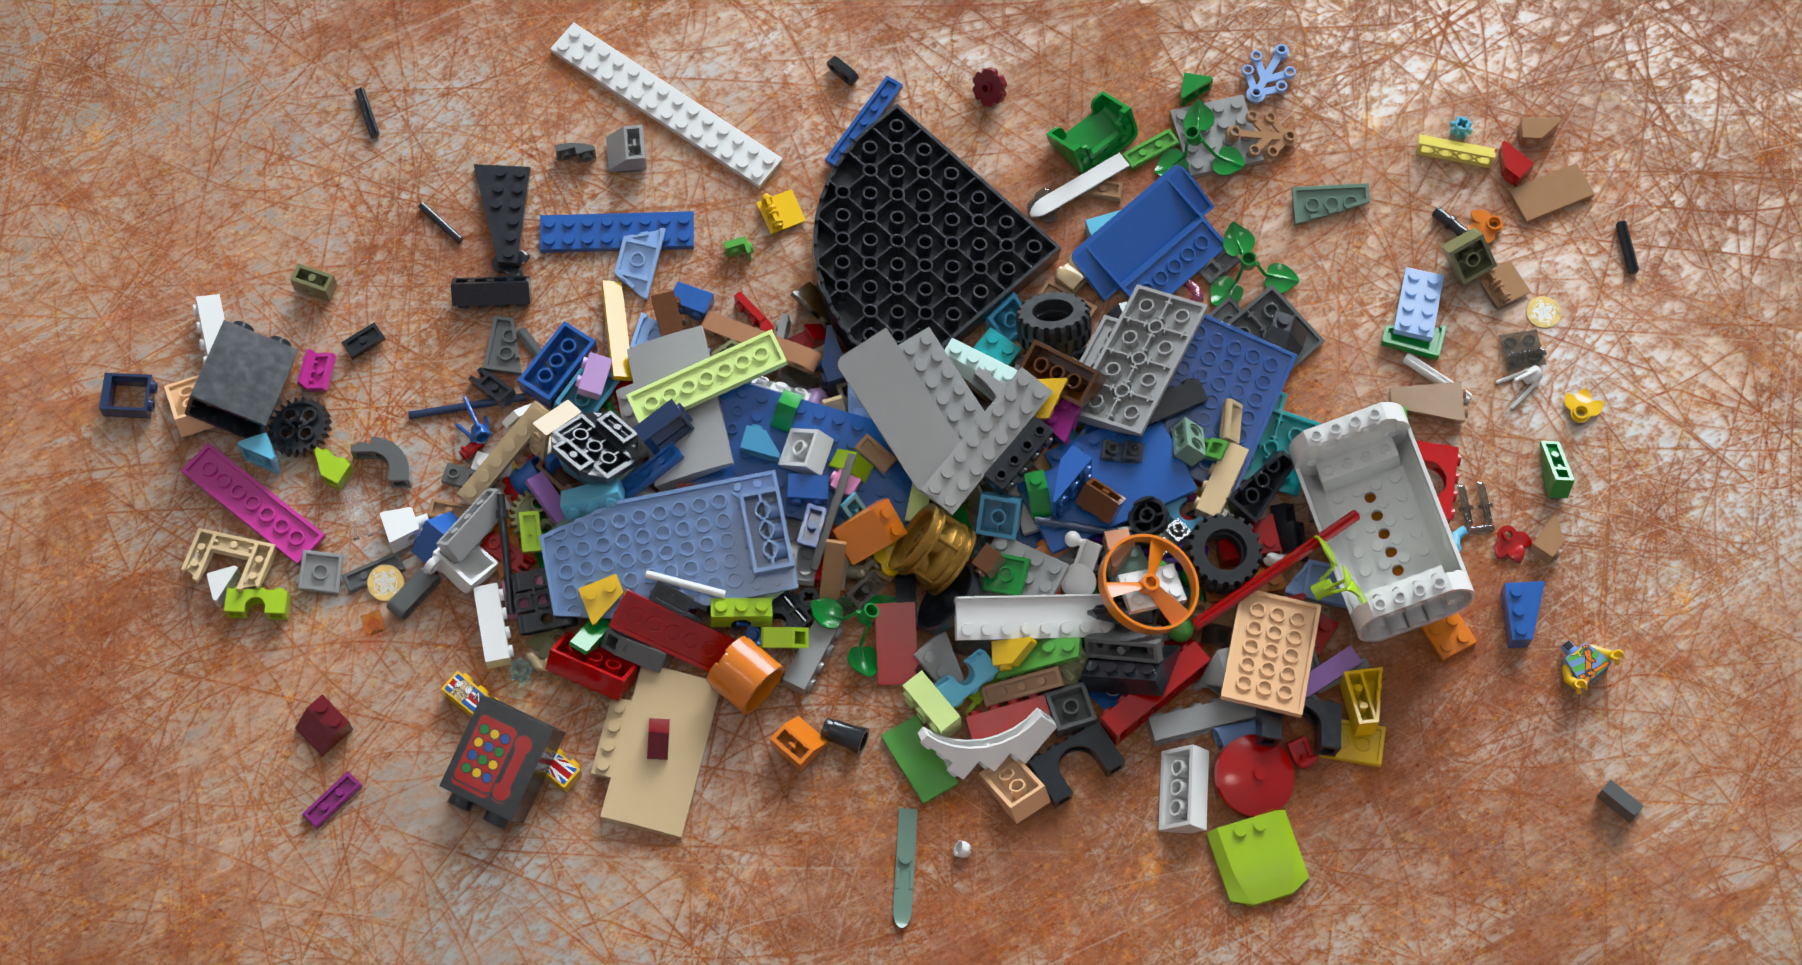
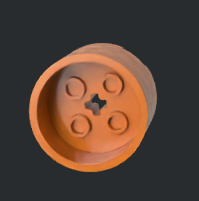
M743 636L725 650L726 654L723 655L719 663L713 665L707 676V683L740 712L747 715L757 709L770 696L779 684L785 668L760 646H757L754 641Z

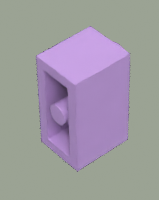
M592 352L589 353L588 358L584 357L581 368L584 369L582 376L578 375L575 386L578 387L577 394L600 400L613 359Z

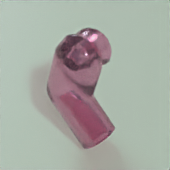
M1189 279L1184 287L1192 292L1193 297L1190 300L1203 302L1202 288Z

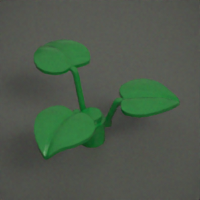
M1197 99L1187 111L1183 121L1184 134L1187 139L1184 142V154L1178 149L1167 150L1159 158L1154 172L1162 176L1175 165H1180L1187 171L1189 163L1185 158L1188 155L1189 145L1198 146L1200 143L1216 157L1212 162V167L1219 175L1228 176L1240 171L1245 166V161L1242 154L1232 146H1224L1216 154L1205 142L1200 131L1209 130L1215 122V116L1210 108L1200 99Z
M1233 221L1224 234L1223 248L1231 257L1241 254V268L1234 282L1229 276H1220L1212 283L1210 289L1211 303L1214 306H1218L1229 296L1236 303L1239 302L1243 296V288L1237 283L1244 270L1250 271L1255 267L1266 277L1264 282L1266 288L1273 284L1281 294L1296 286L1300 280L1291 268L1282 263L1270 264L1266 273L1260 266V263L1256 262L1257 256L1252 252L1255 246L1254 235L1248 229Z
M889 595L870 596L863 602L861 611L856 610L854 613L842 617L843 608L838 601L832 598L812 600L810 603L812 615L818 624L824 628L836 629L839 627L840 621H845L856 615L858 616V621L866 625L859 647H852L847 654L849 665L856 672L866 677H872L877 671V653L871 646L863 647V643L872 625L871 623L875 622V618L879 615V609L875 604L896 603V597Z

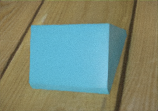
M266 432L238 442L237 446L244 460L278 475L281 474L275 450Z

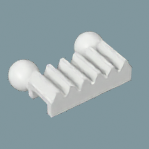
M1069 531L1065 535V543L1070 547L1080 546L1074 564H1084L1094 572L1103 545L1085 538L1082 539L1076 531Z

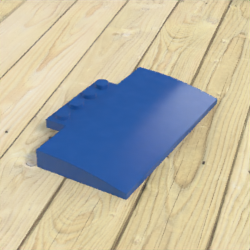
M1162 421L1147 427L1142 436L1128 435L1125 437L1124 433L1100 428L1070 441L1068 445L1063 444L1045 452V458L1051 467L1050 470L1044 472L1049 490L1051 509L1053 508V496L1060 459L1072 445L1092 458V477L1126 498L1117 517L1110 524L1100 521L1093 513L1083 510L1079 504L1075 503L1077 498L1075 500L1071 499L1067 504L1066 511L1062 515L1059 514L1057 516L1060 520L1115 528L1128 522L1129 510L1131 511L1134 506L1133 503L1141 497L1153 496L1160 499L1165 505H1168L1198 491L1185 463L1174 456L1173 441ZM1024 481L1017 484V492L1020 497H1024L1023 503L1031 515ZM1035 524L1052 555L1070 547L1065 543V535L1069 531L1076 530L1063 528L1056 530L1050 529V526ZM1076 531L1079 533L1082 539H1090L1092 537L1099 535L1095 533Z

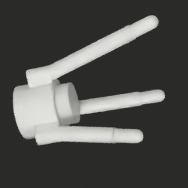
M1534 365L1529 369L1526 368L1496 381V384L1511 379H1514L1515 382L1523 379L1526 384H1531L1510 407L1511 410L1535 387L1540 385L1539 380L1543 378L1541 369Z

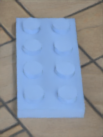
M1406 267L1393 334L1429 342L1432 341L1444 275Z

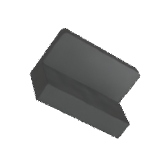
M1612 780L1597 795L1601 801L1629 823L1644 807Z

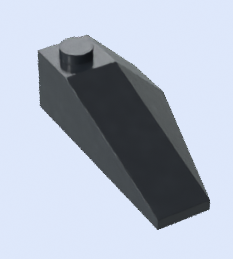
M1276 310L1269 322L1264 340L1299 355L1304 347L1307 331L1295 316Z

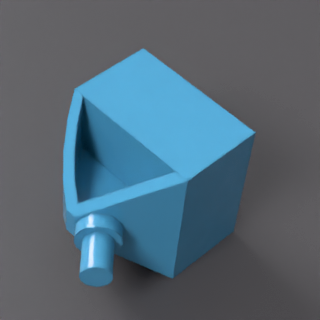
M984 491L980 499L976 534L1016 540L1019 536L1024 497L1008 494L1000 495L999 493Z

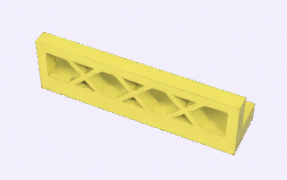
M1421 134L1418 138L1416 150L1417 155L1490 169L1496 153L1494 152L1495 148Z

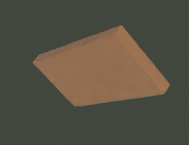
M1577 163L1508 191L1525 224L1590 199L1595 195Z

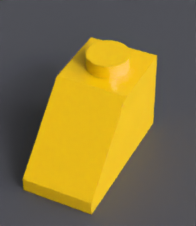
M1032 637L991 641L992 665L1000 671H1011L1012 667H1019L1037 645V640Z

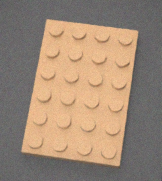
M1258 590L1237 604L1220 699L1301 718L1321 605Z

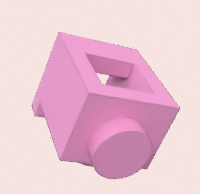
M841 468L838 472L834 471L829 478V482H831L829 489L834 492L843 470ZM850 474L843 495L844 498L847 499L853 492H856L861 483L860 478Z

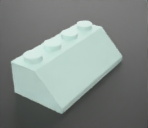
M954 338L950 340L945 348V352L960 375L992 401L994 400L987 391L973 380L974 372L977 368L989 370L994 375V378L999 381L1003 380L1007 384L1018 371Z

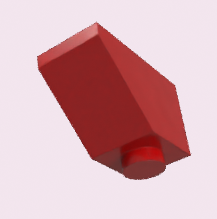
M1505 140L1502 142L1499 150L1501 176L1504 177L1506 182L1517 187L1531 173L1534 163Z

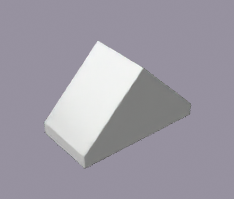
M236 566L207 573L212 598L220 608L226 599L227 588H233L242 575Z

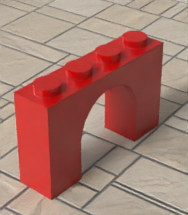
M1416 440L1426 468L1436 472L1443 481L1444 490L1437 496L1449 525V522L1453 521L1455 516V509H1452V503H1455L1457 498V491L1454 490V486L1459 481V473L1456 472L1457 466H1460L1462 456L1458 454L1459 447Z

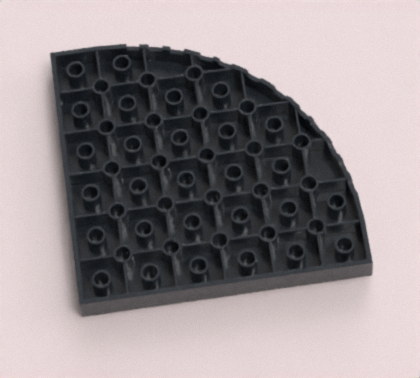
M895 104L854 139L853 143L845 149L843 155L837 160L832 172L827 177L815 214L812 242L813 272L818 294L826 315L849 351L885 328L888 329L897 345L928 327H930L945 350L952 338L960 342L982 325L986 321V317L1012 292L1017 295L1059 259L1062 247L900 105Z

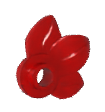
M1505 525L1499 528L1497 532L1498 540L1494 545V552L1498 559L1508 555L1513 561L1521 563L1525 555L1524 548L1531 547L1532 541L1525 532L1516 531L1512 526ZM1506 532L1510 533V538L1505 536Z

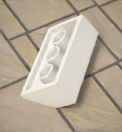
M1192 744L1161 752L1159 831L1195 833L1207 830L1208 750Z

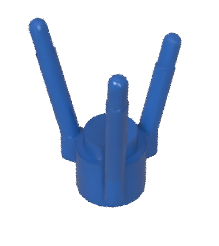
M463 396L474 425L471 428V433L459 423H456L455 426L470 439L471 443H485L492 435L489 430L488 418L486 415L483 417L484 425L479 423L467 397Z
M736 622L737 626H747L748 628L745 631L746 638H750L754 642L757 641L756 645L760 646L761 627H751V622Z

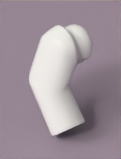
M1270 552L1264 557L1263 561L1270 567L1288 554L1281 555Z

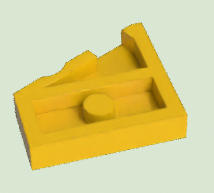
M1067 378L1038 379L1052 390L1053 393L1034 416L1040 420H1050L1064 386L1067 385Z

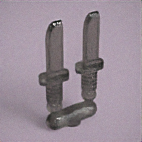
M1481 481L1476 482L1481 503L1478 505V508L1483 510L1486 524L1472 526L1471 510H1474V507L1469 505L1466 488L1463 484H1457L1461 503L1459 512H1463L1465 524L1468 526V534L1484 535L1494 532L1495 527L1491 524L1493 519L1491 518L1490 508H1493V503H1489L1484 483Z

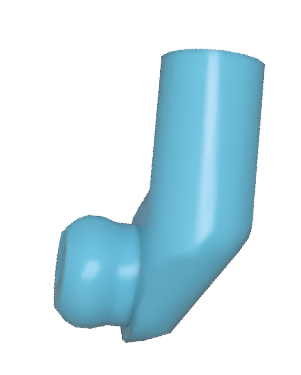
M1464 526L1452 532L1459 552L1461 551L1460 539L1468 534Z

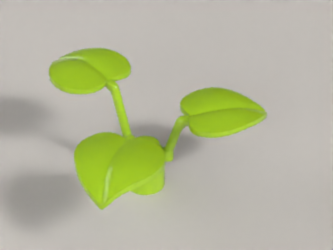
M1313 536L1320 541L1326 556L1330 560V569L1319 578V582L1310 586L1316 599L1319 601L1328 595L1331 596L1349 591L1357 596L1361 604L1367 602L1363 592L1354 580L1351 579V575L1344 565L1341 566L1344 579L1335 583L1330 578L1326 580L1328 575L1338 566L1331 547L1319 536ZM1345 582V588L1335 590L1336 586Z

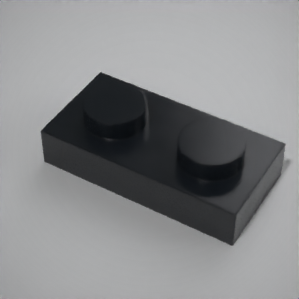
M374 322L342 341L341 344L351 359L354 360L386 339Z

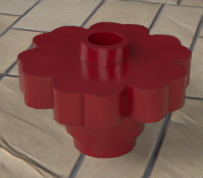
M989 67L975 74L973 78L975 86L972 88V91L977 100L981 99L983 106L992 107L1004 101L1007 95L1005 91L1007 82L1003 75H998L997 69Z

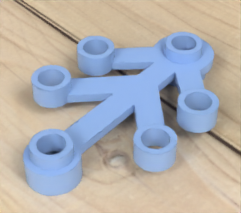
M1279 44L1275 46L1273 58L1266 70L1261 61L1262 53L1258 50H1254L1251 53L1250 60L1254 63L1260 79L1257 85L1253 78V66L1249 64L1243 66L1242 75L1246 78L1249 86L1246 96L1251 103L1258 104L1264 100L1265 96L1286 92L1287 83L1279 80L1293 79L1296 73L1295 68L1288 66L1284 71L1273 74L1279 62L1286 60L1288 57L1289 49L1286 45ZM1278 81L1276 86L1264 88L1267 83Z

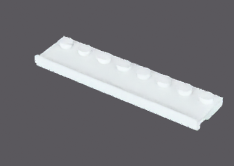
M1100 594L960 596L954 599L955 641L1001 640L1032 637L1034 639L1084 638L1092 633H1107L1114 628V623L1097 620L1087 615V610L1094 609L1096 605L1104 604Z

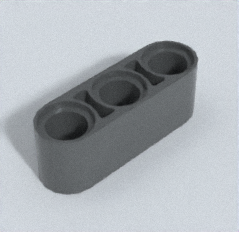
M424 566L421 567L390 599L386 608L400 620H406L437 588L441 582V577L435 572L429 574L424 569Z

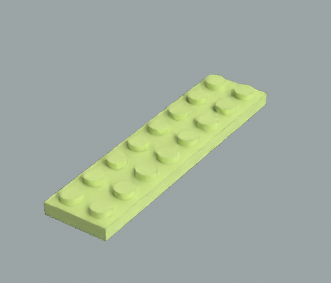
M771 329L626 394L640 423L670 399H673L676 405L680 402L685 410H688L784 367L788 363Z

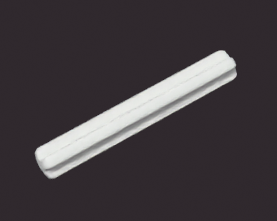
M1408 353L1403 360L1404 364L1435 384L1453 382L1411 353ZM1466 390V398L1463 399V402L1467 404L1471 400L1472 394Z

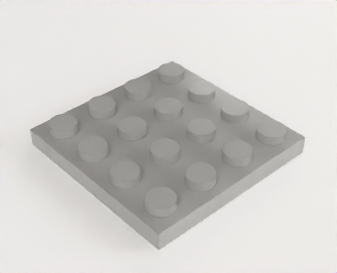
M1239 95L1204 103L1212 110L1215 122L1209 130L1200 132L1212 150L1218 154L1222 147L1232 146L1242 154L1245 161L1244 167L1263 163L1264 158L1261 151L1257 157H1250L1247 152L1251 145L1258 143V139L1240 138L1237 142L1231 143L1225 138V132L1230 126H1238L1241 130L1255 131L1253 124L1248 123L1245 119L1248 109L1244 96ZM1191 106L1170 110L1171 120L1177 139L1180 142L1182 154L1185 151L1184 142L1187 140L1184 134L1183 121ZM1202 143L1198 146L1189 145L1188 155L1185 158L1189 163L1187 171L1193 178L1216 173L1212 167V162L1216 157Z
M995 537L991 544V547L999 553L1031 560L1023 595H1056L1070 568L1068 563L1016 540ZM980 577L979 587L975 596H1002L983 592L981 588L984 578Z

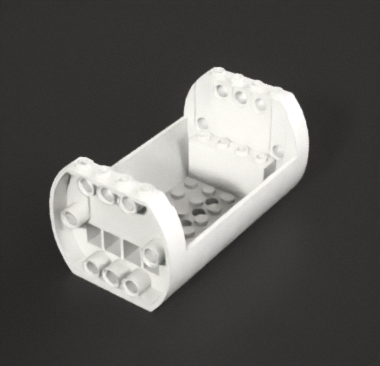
M1380 402L1304 430L1293 439L1288 448L1289 454L1319 533L1352 510H1356L1360 515V520L1326 542L1333 550L1338 566L1333 570L1337 581L1344 579L1341 567L1344 565L1349 571L1351 579L1354 580L1366 598L1367 602L1361 604L1357 596L1352 592H1341L1360 640L1365 642L1386 640L1458 614L1474 601L1476 595L1404 409L1400 404ZM1367 494H1374L1376 500L1372 503L1366 502L1365 496ZM1374 512H1381L1383 514L1381 520L1374 521L1371 518ZM1381 530H1388L1390 532V536L1387 539L1379 538L1378 534ZM1394 548L1397 550V554L1391 558L1387 557L1385 554L1386 550ZM1401 566L1404 569L1403 574L1400 576L1394 575L1392 573L1394 567ZM1345 582L1339 585L1340 589L1345 588Z

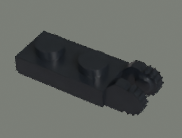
M481 367L477 370L478 374L482 377L481 380L472 375L468 378L472 385L501 407L516 395L514 389Z
M659 580L649 596L650 600L683 617L687 616L698 623L702 621L700 616L688 612L691 605L705 612L708 607L694 601V598Z

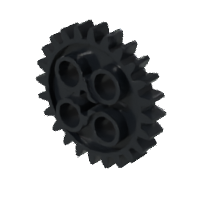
M295 397L294 403L287 400V406L280 404L281 411L274 410L276 417L271 416L273 423L268 424L271 430L267 431L270 436L271 443L281 454L285 453L287 457L293 454L297 458L299 453L305 457L306 452L309 451L312 455V449L319 448V444L325 445L326 443L323 439L330 438L327 433L332 431L330 424H332L329 418L330 414L318 400L314 402L310 398L307 401L305 397H302L301 401H298Z

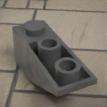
M607 628L600 645L618 657L657 673L661 672L667 654L613 628Z

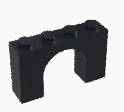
M1305 697L1302 716L1306 717L1313 725L1315 731V754L1335 757L1341 750L1342 704L1335 703L1332 700L1321 701L1315 700L1313 697ZM1256 708L1255 744L1276 747L1282 740V717L1285 714Z
M1099 721L1092 725L1083 727L1082 731L1077 734L1075 732L1069 734L1064 742L1060 744L1054 743L1042 755L1038 753L1031 757L1028 768L1045 785L1050 803L1055 809L1072 799L1073 796L1071 788L1059 770V763L1065 755L1071 752L1089 754L1097 762L1106 777L1124 768L1125 760Z

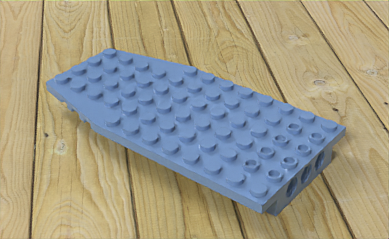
M775 470L617 500V504H609L611 508L606 506L601 509L599 508L586 516L579 517L573 522L539 536L553 614L556 617L589 618L578 588L613 574H617L624 592L628 589L649 599L657 581L645 578L647 570L725 590V598H754L799 589ZM667 584L694 598V601L706 607L711 606V598H720ZM621 598L600 619H612ZM693 605L689 608V610L698 609Z

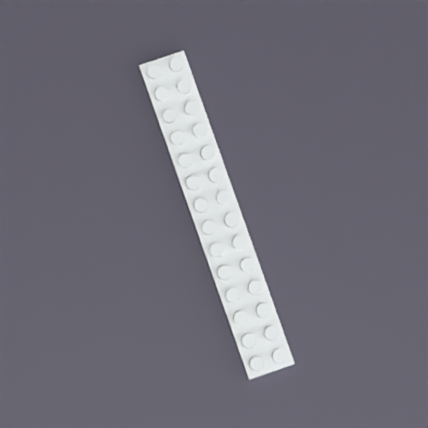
M574 22L550 48L551 53L759 189L783 162V158Z

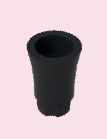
M827 718L821 729V736L860 755L867 743L870 730L866 727Z

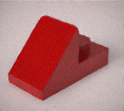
M804 324V331L787 340L815 349L825 344L826 331L822 324Z

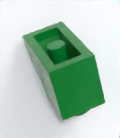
M1044 470L1024 473V486L1032 520L1035 516H1052Z

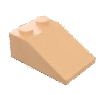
M199 375L164 386L181 438L215 427L184 414L190 394Z
M1009 755L995 772L987 768L979 773L1005 812L1016 824L1051 802L1045 785L1021 760L1015 761Z

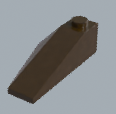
M808 282L791 293L790 296L826 327L831 324L818 294L817 285L814 286L811 282ZM831 324L834 333L838 336L833 325Z

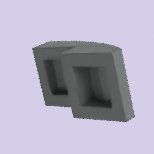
M1222 250L1214 259L1210 258L1209 262L1198 272L1212 284L1217 278L1231 271L1241 260L1237 256H1229L1225 250Z

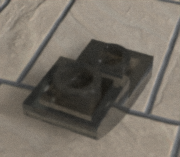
M1103 439L1100 460L1116 463H1142L1145 444L1125 440L1124 443Z
M1177 518L1168 525L1163 533L1176 546H1179L1188 537L1191 530ZM1166 550L1164 552L1162 560L1170 554Z

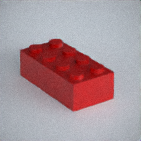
M567 631L550 649L545 669L555 675L569 679L573 683L585 686L591 691H596L610 699L619 701L635 683L639 665L618 657L601 646L585 655L569 645L575 634Z

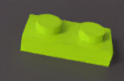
M539 511L518 512L522 553L542 552L539 538L541 536Z

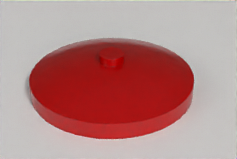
M1256 734L1244 735L1229 742L1219 753L1214 768L1215 785L1221 799L1234 812L1251 818L1280 810L1292 794L1295 778L1293 765L1286 751L1279 744L1276 747L1255 744Z

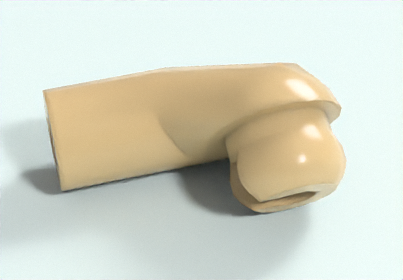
M530 651L526 655V658L535 670L549 672L545 669L547 658L539 659L534 651Z

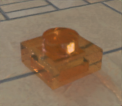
M380 609L360 616L367 636L386 630Z

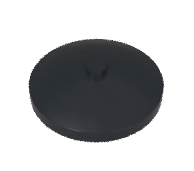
M966 562L955 580L940 594L932 595L928 591L926 592L918 611V625L926 633L938 635L955 625V597L976 595L980 576L974 571L976 568Z

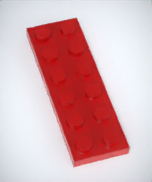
M628 589L625 590L609 623V627L707 672H710L715 663H719L723 655L726 654L725 650L737 640L705 624L698 623L687 616L683 617Z

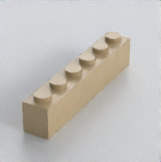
M534 401L457 494L472 505L486 488H491L530 442L532 423L549 413V411L540 403Z

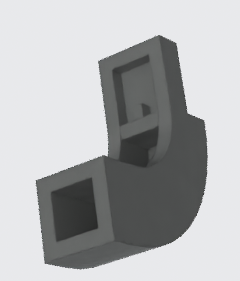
M371 437V444L366 442L351 444L353 459H378L389 465V482L392 488H412V473L408 460L396 444L380 437Z

